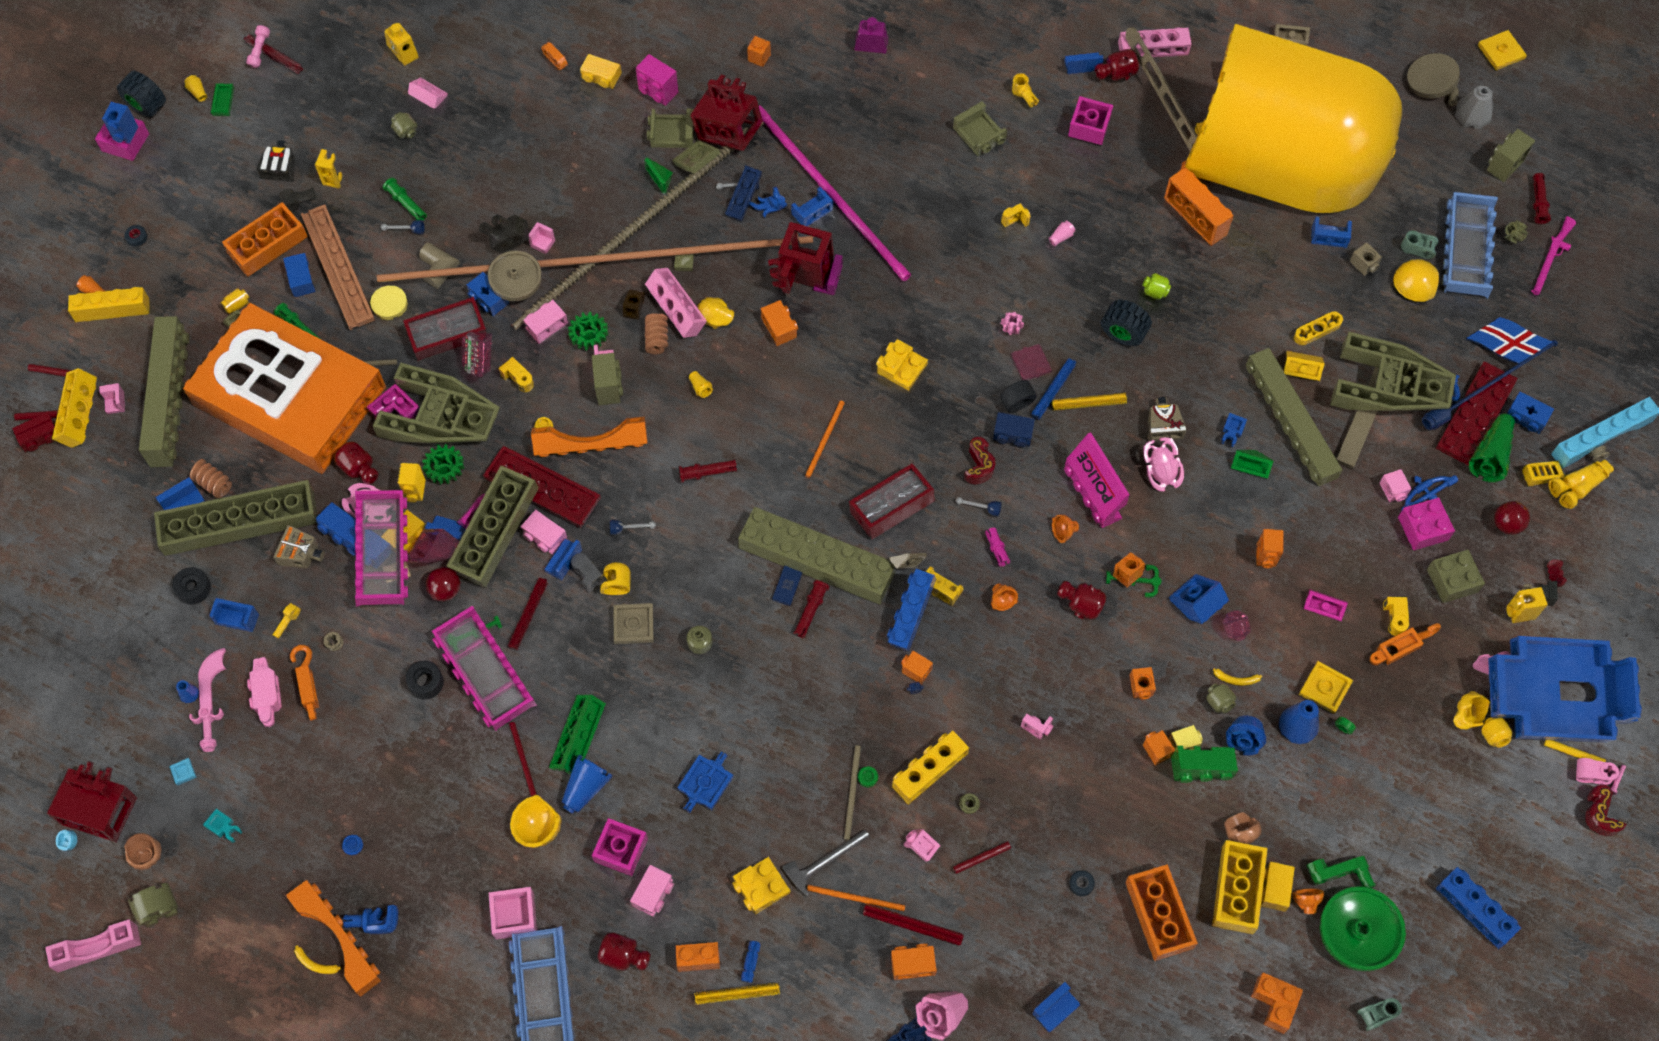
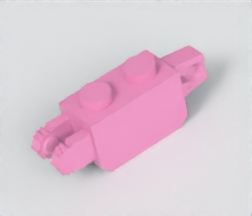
M261 657L253 659V671L249 672L250 679L247 680L249 691L252 692L249 703L251 709H254L259 715L263 725L270 728L275 723L274 712L279 711L282 707L279 678L269 668L267 659Z

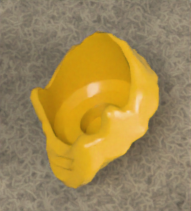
M706 297L697 305L699 311L707 320L705 325L711 326L713 329L729 325L734 318V311L730 310L721 298Z
M1474 691L1463 695L1458 702V711L1453 719L1455 726L1468 730L1484 725L1483 720H1485L1490 706L1488 698Z

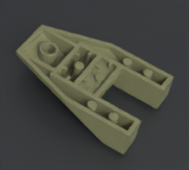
M1348 332L1343 342L1340 358L1378 367L1375 388L1338 379L1333 389L1331 406L1347 410L1381 411L1450 409L1456 379L1454 373L1404 345Z
M400 363L394 376L396 385L404 391L422 395L425 398L415 420L379 411L373 424L377 437L395 442L421 443L487 441L500 410L499 406L452 376Z

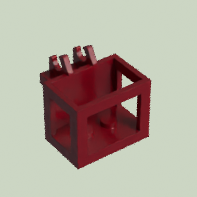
M721 74L717 80L710 79L707 84V91L690 114L698 140L744 151L763 122L757 98L754 95L744 93L746 83L741 82V86H739L740 78H736L732 85H730L731 80L726 78L725 84H723L725 75ZM751 110H753L754 117L748 116ZM743 123L752 124L744 135L741 125Z
M790 222L778 252L779 258L768 260L769 266H778L770 268L771 277L778 279V281H773L772 285L781 288L782 292L790 294L794 282L823 289L834 262L832 233ZM798 233L821 238L822 240L817 251L800 247Z
M91 761L87 762L86 769L83 764H80L78 770L68 768L47 814L62 826L117 843L137 797L125 785L110 781L112 768L110 767L106 768L104 777V771L99 770L96 776L91 775L94 764ZM121 801H123L125 804L112 829L110 827Z

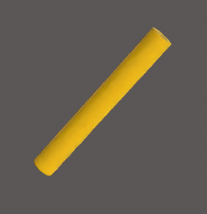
M1545 740L1544 742L1546 747L1577 758H1590L1606 762V759L1553 740Z

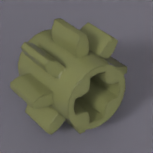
M1518 220L1509 223L1504 230L1507 234L1505 238L1514 244L1517 241H1523L1527 237L1528 233L1525 229L1528 226Z

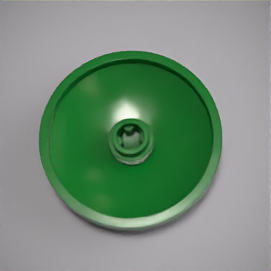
M1351 887L1338 892L1325 905L1320 918V934L1327 951L1340 964L1356 971L1369 972L1386 967L1397 958L1405 943L1406 928L1400 910L1389 897L1372 888Z

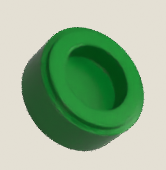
M1339 716L1335 722V726L1345 734L1350 735L1356 729V726L1344 717Z
M870 766L863 767L858 773L860 785L865 788L875 786L878 782V772L876 769Z

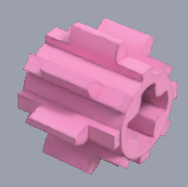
M1015 311L1013 313H1006L1005 318L1001 320L1003 325L1002 331L1009 333V335L1019 334L1020 328L1024 327V322H1021L1023 316L1016 314Z

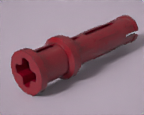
M1536 173L1533 175L1535 193L1533 209L1536 212L1534 221L1537 224H1546L1551 221V215L1548 211L1550 203L1546 199L1545 174Z
M735 459L706 465L694 463V466H678L681 483L690 479L700 480L703 476L737 472Z
M814 580L813 589L806 597V607L793 632L799 638L804 639L806 637L805 635L818 607L823 604V597L826 591L830 589L828 584L819 580Z

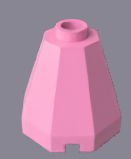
M956 991L930 993L916 1005L917 1022L921 1027H926L925 1033L928 1037L944 1040L959 1025L968 1010V1000L962 993Z

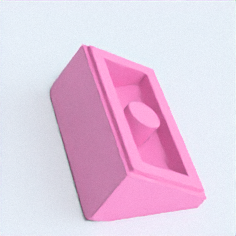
M422 78L409 83L408 94L433 109L438 107L448 95L445 91Z

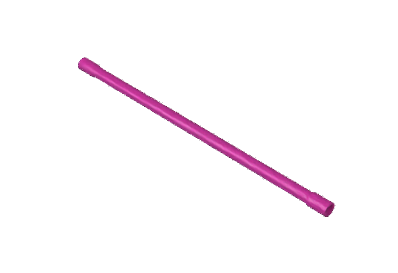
M759 105L764 124L887 261L903 282L908 280L911 273L892 255L772 120L767 111Z

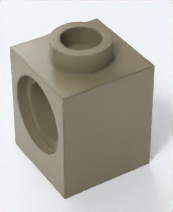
M1365 243L1353 252L1350 262L1365 276L1370 272L1374 273L1380 267L1379 263L1382 256L1368 243Z

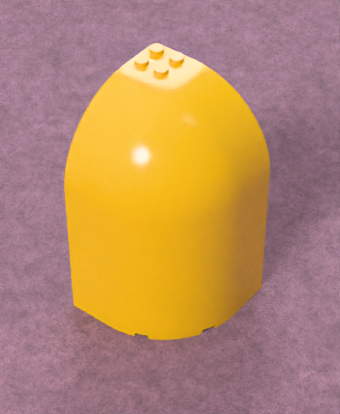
M1235 24L1229 36L1217 81L1218 85L1208 108L1209 112L1188 155L1185 167L1190 172H1193L1196 177L1301 210L1316 213L1344 211L1359 205L1372 193L1391 159H1393L1402 117L1401 100L1396 89L1383 75L1362 63Z

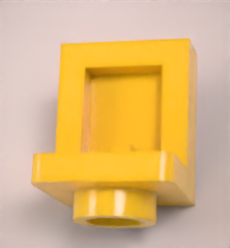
M1020 203L1012 208H1007L1002 213L1001 223L1004 227H1007L1021 220L1026 227L1029 225L1031 215L1029 210Z

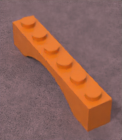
M644 416L626 418L614 429L591 437L568 435L548 426L532 428L531 438L534 455L547 457L553 453L565 455L572 451L584 453L591 449L603 451L610 447L615 449H622L629 445L641 447L647 444V431Z
M306 880L289 892L286 897L301 916L322 922L335 933L344 953V977L361 997L381 982L377 976L380 974V971L374 963L369 965L366 961V958L369 956L362 947L359 949L356 947L354 942L357 940L350 930L346 933L342 928L344 924L340 916L336 915L334 917L331 913L333 907L327 899H321L319 894L322 892L315 883L311 885Z

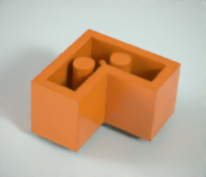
M1263 972L1256 981L1251 997L1271 1005L1264 1025L1284 1034L1290 1028L1303 990Z

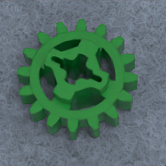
M582 312V317L576 315V321H570L571 326L568 327L569 338L572 339L573 345L577 344L578 349L584 346L585 351L589 347L594 350V345L601 347V341L606 342V336L609 334L608 325L603 317L599 319L598 313L592 316V313L589 312L585 316L584 312Z
M447 444L444 445V448L437 445V450L430 448L431 454L425 453L426 459L422 460L424 465L422 468L428 479L431 478L433 483L438 480L440 485H442L443 481L450 484V479L456 481L455 476L462 475L461 470L465 468L463 464L464 459L460 451H456L454 446L449 449Z

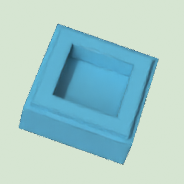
M189 758L169 766L177 786L197 778Z

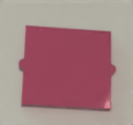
M1040 344L1028 348L1024 347L1022 350L1011 353L1023 380L1039 378L1041 375L1052 372Z

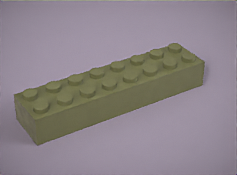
M177 316L155 317L139 445V451L150 467H173L174 459L177 457L175 444L179 440L177 426L180 425L179 409H182L181 393L184 392L183 376L186 375L184 363L188 358L186 345L189 344V334L186 333L183 323L180 322Z
M309 480L154 512L158 547L164 556L285 531L287 525L299 528L317 524L314 490Z
M757 507L753 508L738 538L739 549L779 565L798 570L804 575L881 605L896 571V567L888 559Z

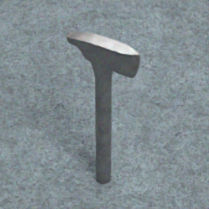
M863 830L804 870L800 871L795 861L784 865L782 870L795 887L808 897L809 893L805 888L807 880L811 875L868 838L869 834L866 830Z

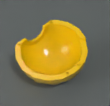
M1422 259L1409 260L1401 264L1395 271L1393 277L1394 286L1405 298L1416 302H1425L1433 299L1436 294L1439 273L1437 268L1428 261Z
M535 795L523 800L512 813L510 822L511 833L515 840L525 847L538 848L546 846L559 833L562 819L560 814L539 795Z

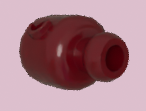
M1132 49L1112 53L1107 57L1106 64L1099 63L1095 66L1096 76L1100 80L1106 79L1109 75L1114 81L1128 80L1139 71L1138 58Z
M354 441L347 442L336 451L334 461L346 475L351 478L361 477L362 481L367 485L373 484L378 479V471L375 468H371L373 464L372 456Z
M1063 581L1057 592L1059 598L1070 600L1069 608L1081 619H1096L1107 599L1106 594L1101 589H1097L1092 584L1089 585L1087 583H1080L1077 587H1074L1069 581Z
M609 932L601 942L597 959L601 964L620 971L629 969L631 965L643 971L648 967L651 954L648 951L636 950L637 941L635 939L626 937V935Z

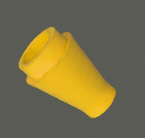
M196 75L187 77L184 81L185 88L199 102L206 100L207 95L201 79Z
M697 371L689 375V380L697 396L706 398L713 392L712 384Z

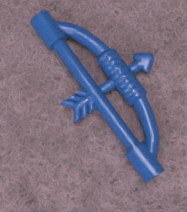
M1415 476L1414 481L1415 483L1418 482L1419 485L1410 492L1406 498L1405 506L1401 509L1419 504L1428 498L1429 500L1438 498L1434 494L1458 482L1457 476H1439L1427 479L1424 482H1421L1420 477ZM1444 481L1443 484L1432 491L1427 489L1435 482ZM1423 490L1427 493L1416 501L1410 502L1416 494Z

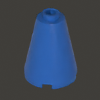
M1304 700L1286 708L1279 717L1278 726L1281 734L1288 741L1295 744H1305L1314 739L1319 731V708L1317 704L1311 700Z
M578 755L561 801L564 803L563 808L572 814L574 811L580 812L613 777L610 773L606 776L607 771L590 760L584 758L582 761L583 756Z

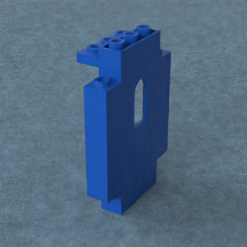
M1517 636L1510 639L1511 655L1496 654L1488 658L1491 717L1514 718L1515 738L1608 743L1617 740L1618 729L1616 724H1630L1637 722L1638 718H1641L1642 707L1639 701L1640 685L1638 684L1639 666L1637 659L1628 657L1620 661H1611L1612 648L1610 647V641ZM1559 681L1589 683L1595 688V699L1591 702L1561 700Z

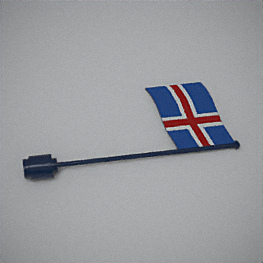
M1502 317L1470 335L1466 340L1477 343L1499 357L1517 365L1451 406L1450 409H1432L1427 412L1422 418L1424 427L1427 430H1436L1451 420V411L1546 350L1553 346L1556 347L1558 342L1535 335L1517 323Z

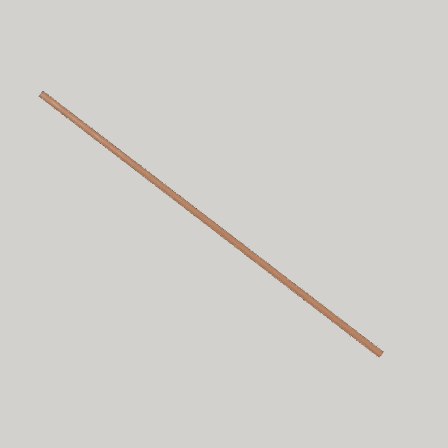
M813 236L799 237V243H813ZM784 238L537 261L541 268L781 246ZM490 265L377 275V282L488 272Z

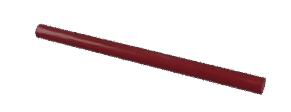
M511 722L509 723L532 797L537 795L516 724Z

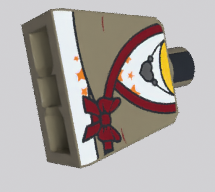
M1166 397L1157 398L1155 400L1156 406L1150 408L1148 415V441H1160L1161 437H1168L1173 440L1184 439L1186 427L1178 405H1168Z

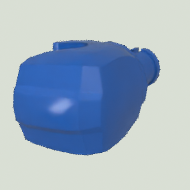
M389 905L387 915L382 921L380 918L384 911L381 908H377L374 912H372L371 908H366L362 915H344L343 920L350 921L343 922L344 928L362 927L364 933L390 934L396 929L398 924V907L396 905Z

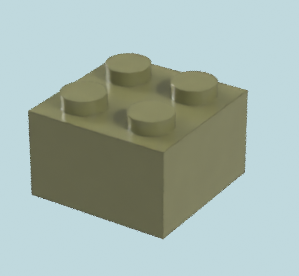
M1519 129L1513 134L1509 133L1504 139L1505 143L1503 145L1499 144L1495 148V154L1488 161L1490 165L1487 171L1503 182L1525 161L1535 143L1533 138Z
M614 353L592 355L594 385L598 405L621 403L620 396H624L619 359L615 360Z
M1469 550L1435 559L1427 568L1442 603L1478 593L1485 584Z

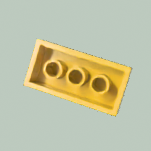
M1229 840L1225 841L1221 850L1212 927L1254 934L1257 931L1267 848Z

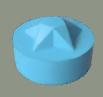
M62 830L57 834L56 845L60 850L69 851L75 848L77 835L73 830Z

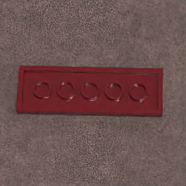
M1484 361L1464 398L1502 375L1505 371ZM1509 374L1461 404L1435 449L1469 466V461L1477 446L1496 420L1518 378Z
M505 446L501 448L483 474L484 479L492 482L500 466H504L534 479L539 489L531 503L579 528H582L601 499L600 494Z

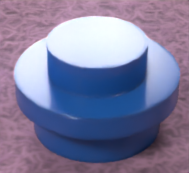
M357 835L347 836L342 843L343 851L348 855H357L363 848L362 839Z

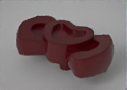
M1553 559L1547 564L1548 573L1550 574L1549 579L1557 581V587H1562L1567 582V579L1563 577V570L1561 569L1563 561Z

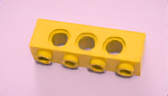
M79 368L66 373L52 437L53 440L70 448L83 444L86 438L85 431L89 423L90 409L93 405L92 398L96 390L97 377Z
M954 731L949 734H943L938 739L939 743L934 747L932 745L929 746L919 760L915 758L909 763V768L906 771H900L893 777L892 788L908 805L968 754L969 747ZM946 750L950 755L943 757L939 752ZM926 763H932L935 767L933 769H927L924 765ZM915 775L919 777L920 780L918 782H912L910 781L909 777Z

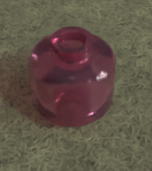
M1239 610L1228 612L1223 619L1225 633L1230 639L1241 641L1251 632L1248 616Z

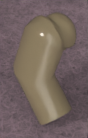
M1455 87L1453 91L1447 94L1449 96L1448 104L1451 106L1457 105L1459 90Z

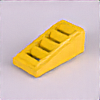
M1558 461L1531 463L1525 465L1522 469L1528 487L1548 483L1549 480L1555 477L1561 480L1565 477ZM1552 467H1555L1557 475L1554 474Z

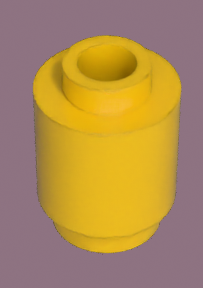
M237 288L224 297L220 303L226 312L231 314L249 303L247 300L249 296L243 289L240 291Z

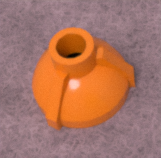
M1064 514L1057 515L1052 519V532L1059 543H1065L1072 537L1074 532L1079 530L1078 522L1072 521L1070 517Z
M996 584L993 587L991 606L994 610L1005 611L1017 604L1018 593L1013 587L1003 584Z
M1315 888L1300 889L1292 892L1293 899L1301 909H1304L1305 914L1317 913V905L1322 902L1324 897L1323 890Z

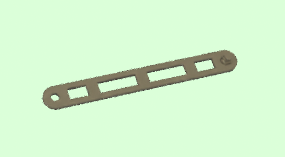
M1134 27L1128 28L1126 30V40L1129 46L1136 53L1140 65L1188 149L1191 151L1198 135L1143 42L1140 33ZM1138 43L1145 53L1143 56L1140 55L1136 48ZM1149 62L1162 83L1160 88L1147 67ZM1167 93L1180 114L1179 119H1177L1164 97ZM1184 125L1187 126L1189 132L1191 133L1190 138L1187 137L1185 131L1182 128Z

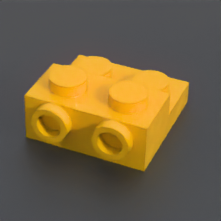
M897 339L895 343H889L885 357L882 355L879 357L876 363L878 366L877 373L909 391L927 366L928 359L913 352V347Z
M769 857L753 867L750 865L733 876L734 882L732 885L738 894H743L745 898L743 902L748 911L753 910L755 915L791 893Z

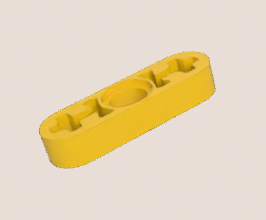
M1330 312L1299 327L1295 332L1294 340L1299 345H1307L1338 330L1343 322V317L1338 312ZM1331 319H1332L1333 321H1334V320H1337V323H1335V322L1329 323V322H1330ZM1320 325L1323 328V331L1317 332L1314 329V326Z

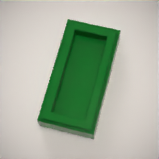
M233 84L215 85L211 108L212 116H230L235 88Z

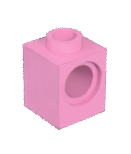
M1402 469L1385 474L1380 481V485L1389 502L1395 500L1397 502L1403 501L1411 490Z

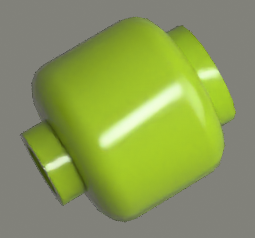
M1153 273L1150 277L1147 276L1142 284L1145 287L1144 293L1156 300L1166 298L1171 288L1169 280L1157 273Z

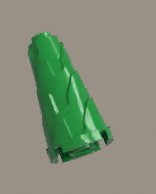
M1499 415L1477 446L1469 461V470L1475 477L1478 478L1481 475L1483 476V481L1499 482L1507 476L1515 420L1511 415Z

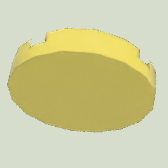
M390 285L376 290L370 300L371 309L374 314L384 320H392L397 316L400 317L406 311L408 305L406 294L403 290Z

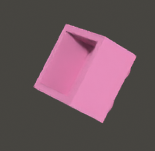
M531 887L489 893L491 929L495 940L511 938L512 934L537 931L534 892Z

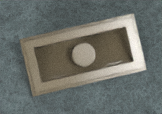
M1275 24L1274 36L1308 45L1310 27Z
M908 553L890 557L889 560L897 569L916 568L927 557V554Z

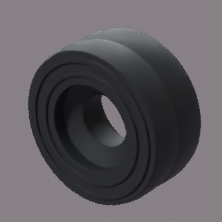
M188 567L175 575L172 588L180 601L193 605L204 601L208 597L211 583L202 570ZM190 582L197 583L193 590H187V585Z

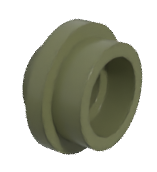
M968 793L961 797L959 806L964 813L973 814L979 809L980 801L976 795ZM966 802H972L973 806L967 807Z

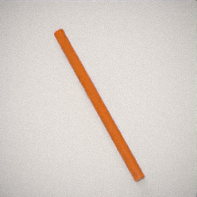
M840 400L805 474L807 478H810L845 404L844 401Z
M808 885L807 891L905 911L906 905L812 885Z

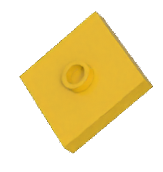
M1509 30L1478 43V47L1495 70L1524 60L1527 56Z
M1317 661L1298 695L1315 702L1318 706L1335 714L1353 680Z

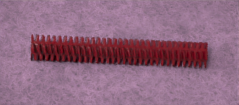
M248 34L247 37H244L245 43L254 48L256 38ZM264 43L262 45L261 52L296 74L303 71L300 63H296L295 60L280 51L278 52V50L273 49L268 44Z
M538 578L530 595L531 597H529L530 599H528L529 601H527L528 603L523 610L524 612H522L523 614L516 625L517 627L511 637L508 648L518 650L519 643L521 644V639H523L522 637L526 633L524 630L528 629L527 626H529L528 624H530L529 622H531L530 620L534 616L533 613L536 607H538L539 601H541L545 586L548 584L547 579Z

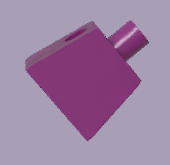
M874 17L868 18L867 21H860L854 51L887 54L888 35L885 23L877 22V19Z

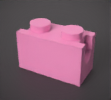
M554 300L543 304L539 310L529 314L523 320L527 325L525 327L538 344L568 324L566 314Z
M537 510L521 525V529L524 530L522 536L527 541H533L538 544V548L544 553L548 551L553 555L564 539H567L566 531Z
M649 865L630 900L631 906L654 917L656 912L659 913L663 908L665 895H669L674 887L673 879H671L672 875Z

